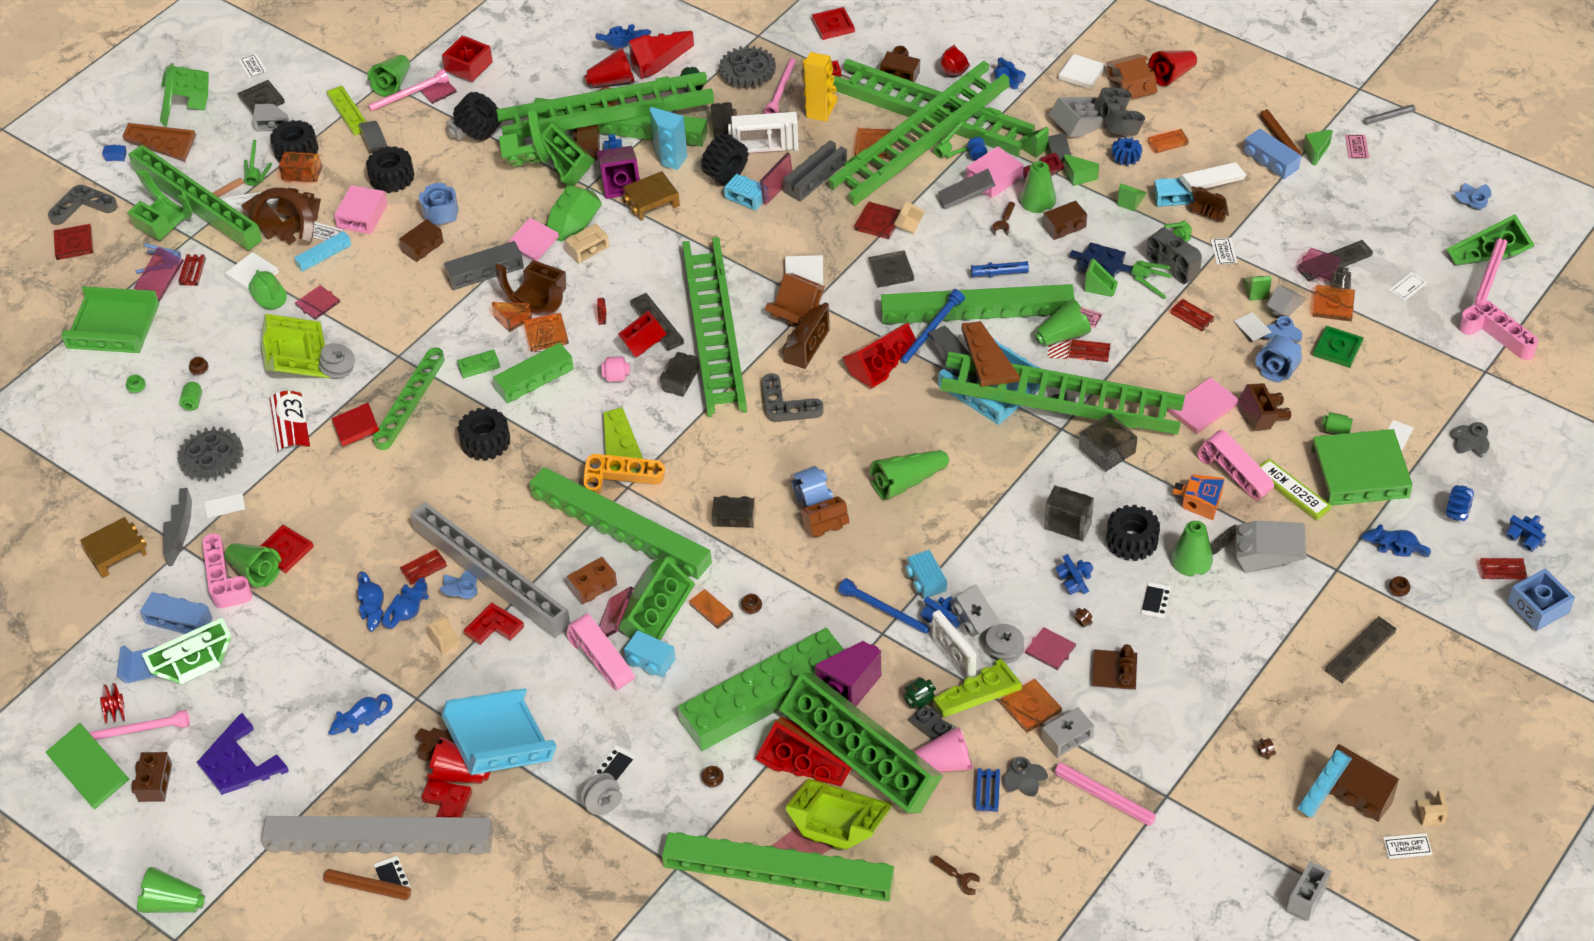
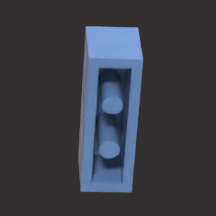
M1258 129L1245 138L1243 152L1281 178L1286 179L1299 169L1301 155L1262 129Z
M151 592L140 610L145 624L183 634L209 624L213 619L209 607L205 604L190 602L184 598L170 597L164 593Z

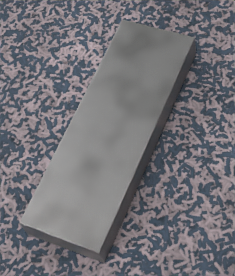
M986 169L940 190L938 193L944 208L947 209L996 185L989 169Z

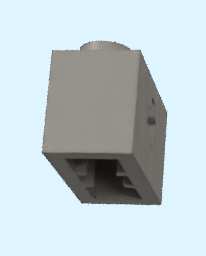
M977 585L969 587L949 600L953 613L959 616L963 623V629L971 637L982 633L999 621Z
M1077 707L1072 711H1066L1058 719L1047 722L1042 727L1041 740L1055 757L1059 758L1092 739L1094 724Z
M1309 861L1290 895L1287 911L1309 921L1328 886L1331 871Z

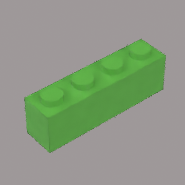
M559 342L493 376L495 390L508 404L573 370L572 356Z

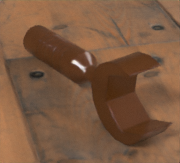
M1008 202L1002 216L1003 221H996L993 224L992 232L995 236L996 231L999 229L1005 230L1007 235L1009 234V224L1006 221L1009 220L1015 207L1014 202Z
M937 855L931 860L932 864L951 877L960 879V888L964 894H976V889L969 888L967 884L972 880L980 883V877L977 874L969 872L962 876L955 867Z

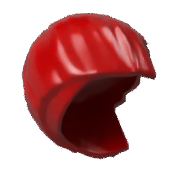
M955 45L946 49L940 59L941 69L947 75H960L970 67L965 54Z

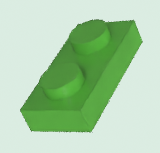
M494 349L457 360L463 379L500 368V363Z

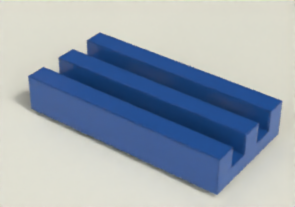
M978 768L976 811L998 812L1000 769H996V771H991V769L982 771V768ZM982 777H986L985 805H980ZM991 778H995L994 806H989Z

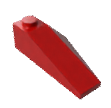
M692 30L673 32L671 35H665L664 33H659L658 36L643 35L630 40L629 50L632 69L641 80L657 74L694 46Z
M905 323L843 356V359L852 376L873 388L887 380L890 376L889 373L893 368H896L899 364L898 361L916 341V338L909 323Z
M783 716L775 721L755 757L756 760L772 770L793 773L800 777H810L817 781L839 786L843 785L852 769L813 736Z

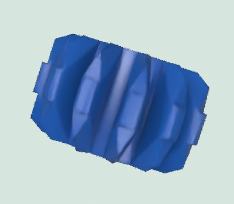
M1125 136L1124 139L1118 138L1117 141L1113 142L1111 155L1114 158V162H1120V165L1126 164L1129 166V164L1135 165L1137 161H1140L1142 145L1139 143V140H1134L1133 137L1129 139Z
M1455 485L1452 488L1446 509L1447 517L1457 521H1465L1468 518L1474 500L1473 489L1463 485Z

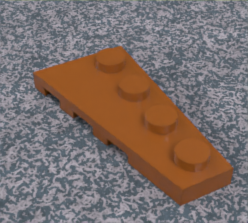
M128 123L122 137L124 141L138 146L144 145L149 150L185 162L196 133L194 130Z
M981 321L962 323L961 330L980 387L1019 382V374Z

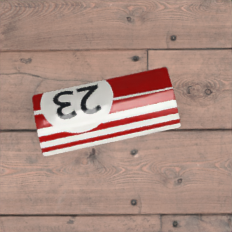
M282 391L270 396L268 405L276 453L292 445L310 447L302 393Z

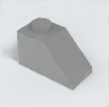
M255 104L252 119L256 132L272 131L279 124H283L286 121L290 122L288 115L274 104Z
M1278 285L1267 306L1272 308L1271 312L1279 317L1282 315L1290 316L1307 298L1289 288Z

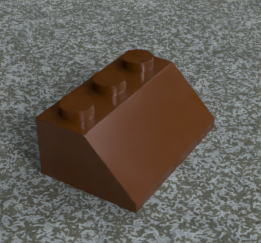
M825 302L808 310L806 315L800 319L799 326L796 330H793L789 342L783 346L784 363L803 369L807 368L830 331L829 303Z
M1338 744L1333 754L1336 750H1341L1350 756L1352 760L1329 794L1342 800L1346 805L1359 810L1366 817L1379 822L1393 803L1399 778Z

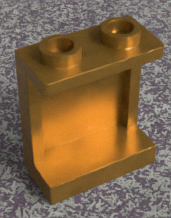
M663 171L623 186L624 194L622 199L625 205H629L632 214L637 216L640 221L644 220V212L668 202L673 208L680 206L679 192Z
M125 517L80 539L86 555L101 578L110 575L107 567L137 551H140L142 556L147 555L144 548L147 544L143 536L137 535L138 530L133 522L129 524Z

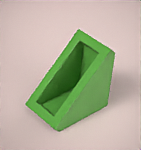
M1044 127L1023 136L1018 140L1022 142V150L1037 158L1048 149L1049 129Z
M1329 129L1305 134L1303 148L1312 165L1316 166L1330 146L1333 130Z
M1068 154L1064 155L1063 170L1073 186L1098 179V163Z
M1120 183L1118 206L1135 212L1147 192Z
M1094 258L1091 259L1086 271L1085 292L1109 297L1114 296L1118 282Z
M1271 276L1243 278L1250 301L1269 299Z

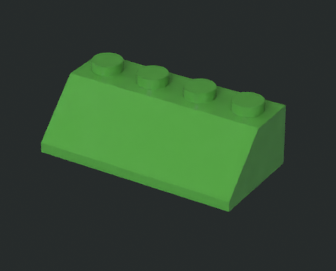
M668 557L653 561L613 624L628 638H632L638 630L661 640L695 586V583Z

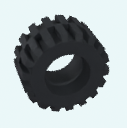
M470 92L454 108L453 116L457 126L463 133H466L470 138L473 137L475 140L483 141L488 139L502 123L498 122L496 109L499 108L489 97L479 92Z
M291 120L290 122H283V124H279L277 128H274L272 130L273 133L270 134L274 156L283 165L299 166L303 163H308L318 153L319 146L313 126L309 125L306 121Z
M729 134L718 135L706 147L701 159V169L720 184L726 185L735 174L740 175L744 170L749 156L748 148Z
M397 146L379 148L378 151L372 152L373 155H369L368 160H366L370 184L376 190L386 191L387 193L399 192L398 190L406 189V186H409L414 180L415 174L411 156L403 148H398Z
M485 407V409L477 408L476 411H469V414H465L463 420L459 421L458 434L463 452L468 454V457H475V460L483 459V461H486L488 458L495 459L497 455L501 456L503 451L508 449L511 441L507 419L497 409L493 408L490 410L489 407Z
M1125 505L1123 509L1117 508L1116 512L1110 514L1107 522L1106 541L1110 551L1116 553L1117 557H1124V560L1128 561L1129 559L1138 561L1139 558L1143 560L1147 558V555L1151 556L1153 551H1156L1159 541L1160 522L1158 517L1153 515L1150 509L1146 510V507L1143 506L1137 507V505H1132V507ZM1134 531L1140 534H1129L1127 532Z

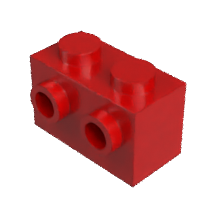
M649 311L618 333L635 357L643 354L648 348L667 335Z

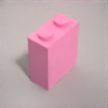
M998 146L966 167V178L989 169L996 186L982 193L991 199L1023 178V164Z
M351 185L334 214L337 228L372 234L388 205L385 191Z

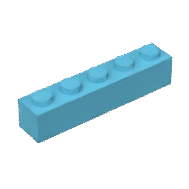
M344 231L294 257L296 266L302 272L351 246L350 237Z
M1336 750L1297 809L1308 817H1314L1352 758L1343 751Z

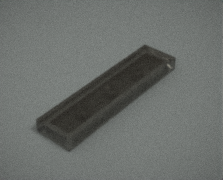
M1363 240L1299 264L1298 271L1309 282L1371 257L1373 251Z
M647 293L630 300V305L639 316L649 311L667 334L660 340V343L667 351L684 344L682 336Z
M1380 616L1377 617L1326 666L1325 672L1343 684L1395 634L1397 628Z

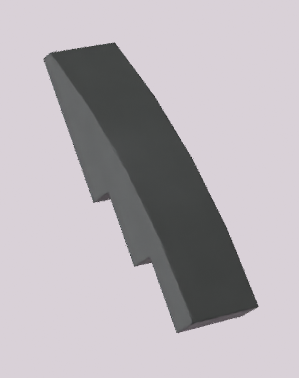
M945 325L928 332V336L945 364L948 352L970 355L963 344ZM953 369L956 376L959 377L960 370ZM968 372L966 382L978 384L976 373L970 374Z
M187 487L179 489L180 504L171 505L172 521L163 522L164 556L168 566H173L188 533L192 499Z

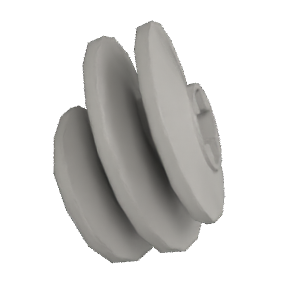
M336 343L327 344L321 351L319 369L329 377L343 378L352 372L355 356L344 345Z
M1009 624L995 625L986 634V649L997 660L1001 658L1005 663H1012L1023 654L1024 636L1015 626Z
M600 773L593 776L587 781L581 791L583 805L590 813L595 815L606 814L614 810L622 800L619 784L609 773Z

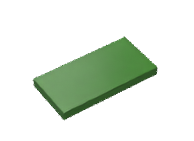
M81 723L77 724L46 751V754L94 809L100 806L129 780L127 775Z

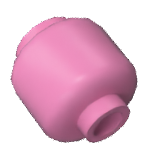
M622 356L607 357L605 362H602V377L606 378L608 382H623L626 379V375L630 374V363H626L625 358Z

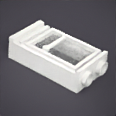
M796 112L732 116V124H728L729 135L733 134V138L746 145L749 153L792 149L799 151Z

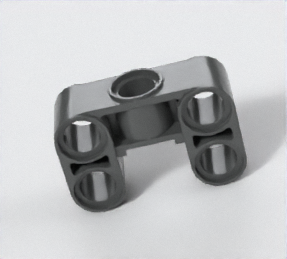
M1104 87L1101 89L1095 106L1107 124L1108 129L1118 135H1137L1145 121V116L1138 111L1126 110L1132 94L1123 88Z
M1162 227L1148 238L1146 257L1150 263L1159 264L1166 258L1175 264V277L1182 284L1188 283L1200 273L1202 255L1196 247L1176 236L1165 227Z

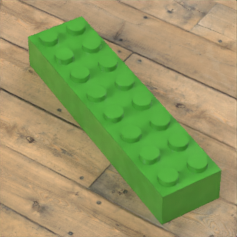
M826 627L678 705L679 721L699 749L704 751L778 711L800 673L815 674L817 663L844 649Z
M800 673L779 708L780 711L907 813H921L944 776L813 673Z

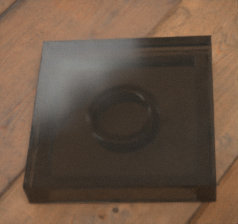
M269 80L237 93L240 101L252 115L255 104H274L279 106L285 103L282 95Z
M905 250L868 257V262L878 288L914 281V274Z

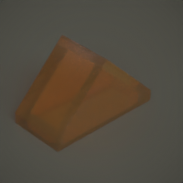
M492 302L494 318L509 333L532 320L530 304Z

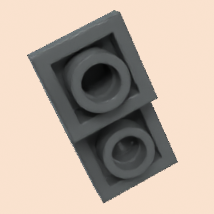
M376 120L359 123L363 140L366 141L369 152L378 151L379 148H386L387 144Z
M1065 133L1048 137L1051 154L1056 152L1063 163L1064 155H1071Z
M926 706L909 719L917 729L932 740L957 727L942 720L939 712Z

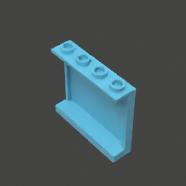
M995 340L1010 363L1040 368ZM942 369L938 373V386L941 388L942 378L958 380L959 377L956 376L953 369L950 372ZM1019 382L1007 383L1006 389L1017 391ZM1027 383L1025 393L1034 395L1039 390L1040 385ZM948 392L997 425L1001 424L1021 406Z
M526 688L451 699L445 702L441 716L471 775L552 760L557 746L554 740L545 741L524 701L527 692Z

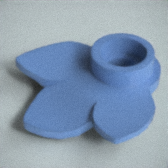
M1464 183L1461 192H1456L1455 197L1460 202L1467 203L1475 209H1482L1487 206V199L1491 197V189L1487 184L1475 189Z
M1281 316L1275 321V324L1267 325L1271 333L1263 336V338L1270 339L1274 335H1280L1293 341L1302 340L1301 330L1294 327L1292 319L1287 316Z
M467 570L460 578L444 575V586L440 587L439 590L448 596L470 599L477 595V578Z

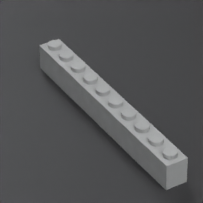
M424 502L410 513L415 531L556 638L568 628L570 624L568 609L429 504Z
M266 816L262 842L266 851L274 853L280 851H292L295 853L314 851L317 853L360 852L367 854L370 852H382L391 854L393 852H404L407 854L450 853L457 855L460 853H473L481 855L483 853H491L494 829L491 818Z

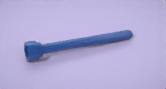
M953 289L950 292L946 305L902 356V363H907L929 337L928 332L935 330L954 306L961 305L965 300V296L959 290Z
M845 578L841 582L838 593L846 597L855 596L926 634L930 631L929 626L859 590L850 579Z

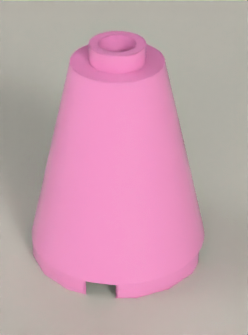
M960 726L951 729L914 751V753L939 772L973 769Z

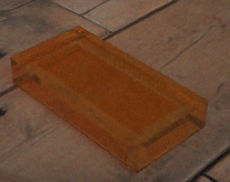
M1182 129L1148 137V143L1154 153L1186 146L1189 143Z
M705 589L689 600V605L717 629L733 618V613Z

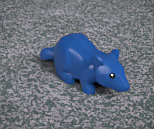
M630 24L628 29H622V26L609 29L607 35L596 33L595 38L606 42L613 49H620L628 46L630 40L643 35H650L651 30L640 29L635 31L633 30L635 25Z
M1379 524L1377 528L1370 529L1361 535V538L1365 541L1381 544L1382 546L1379 547V552L1381 553L1387 552L1389 548L1394 551L1396 556H1411V553L1414 551L1425 557H1429L1431 554V549L1422 545L1416 535L1409 530L1389 531L1384 530L1383 525Z
M360 571L358 573V598L361 604L359 611L362 620L368 617L367 627L372 632L383 621L381 606L384 601V593L378 584L371 582L366 572Z
M419 578L413 588H409L407 584H404L402 595L397 594L385 611L382 621L384 627L392 629L399 621L409 620L418 614L420 602L423 599L427 600L429 598L425 578ZM391 612H392L393 618H392V620L390 621V615H391Z
M380 694L377 698L364 697L344 714L338 711L328 734L336 735L350 727V732L354 734L358 731L359 725L365 724L369 726L376 719H380L381 716L391 711L393 707L391 697L387 694ZM383 701L387 702V707L380 712L381 703Z

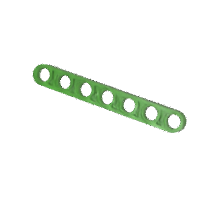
M435 347L426 352L379 426L380 431L375 432L373 440L377 449L386 450L394 443L443 365L445 358L442 349ZM434 355L440 356L438 359H431ZM427 368L432 369V370H431L430 372H428V373H423V372H422L424 369H427ZM417 382L423 383L421 386L418 387L413 386ZM407 396H414L412 400H405ZM398 410H405L403 414H396ZM389 424L397 425L396 427L391 429L387 428ZM381 438L388 439L386 442L383 443L378 442V440Z

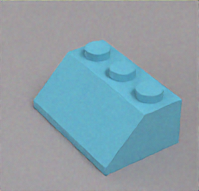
M651 107L649 110L654 151L662 166L678 170L687 158L684 116Z

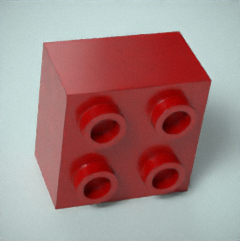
M464 35L442 54L444 70L471 82L493 62L489 45Z

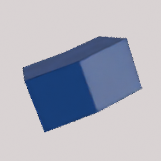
M115 144L104 146L102 155L106 161H125L127 155L126 146Z

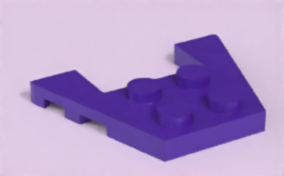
M243 713L238 715L197 761L198 767L221 795L247 787L249 783L260 779L262 781L268 780L271 775L277 773L282 775L289 772L287 765L277 754L261 765L256 766L236 741L254 730L253 725Z

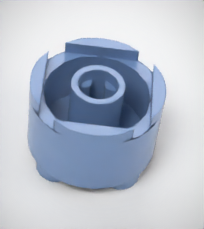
M433 183L426 186L423 193L420 192L419 201L425 220L427 219L434 225L454 222L457 219L459 208L456 192L453 187H447L445 183Z
M1274 335L1257 354L1255 359L1256 366H1259L1261 374L1270 381L1281 382L1282 380H1288L1302 361V348L1298 343L1286 337Z
M812 466L791 474V477L794 478V480H791V484L797 501H802L805 505L801 508L833 498L831 490L827 489L825 483L827 476L823 469L819 470L818 467Z

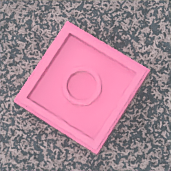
M529 218L508 243L515 241L523 256L538 261L557 240L559 234Z

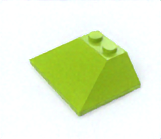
M272 314L264 315L261 348L265 370L330 378L319 369L321 351L325 346L321 322Z
M808 778L786 805V811L804 837L810 838L814 842L830 844L837 849L847 850L872 837L892 809L893 804Z

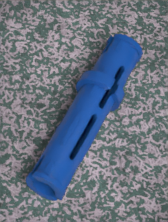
M1028 261L999 264L988 262L986 265H971L972 277L988 276L990 278L993 275L1029 272Z

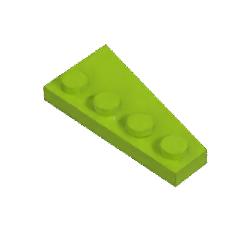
M623 407L604 412L606 455L643 459ZM615 465L612 466L610 469L613 471H617L620 469V467ZM632 468V469H631L632 472H636V471H639V470H640L639 468Z
M1000 658L995 661L996 665L991 668L988 666L980 670L981 674L972 678L970 676L959 687L953 686L934 697L933 705L944 718L1022 690V683L1003 659Z

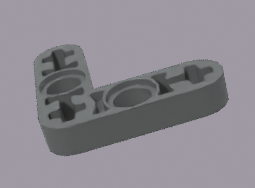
M76 185L49 210L48 217L51 224L60 225L82 204L104 213L116 211L118 205L115 197L85 185ZM94 197H98V199H96V200H92V201L90 200V199H92V198H94Z
M774 373L766 374L763 377L766 416L769 421L782 422L822 416L824 407L820 399L783 401L780 377ZM770 382L774 383V388H770ZM771 395L778 396L775 400H771L768 397ZM798 408L800 411L793 413L790 409Z

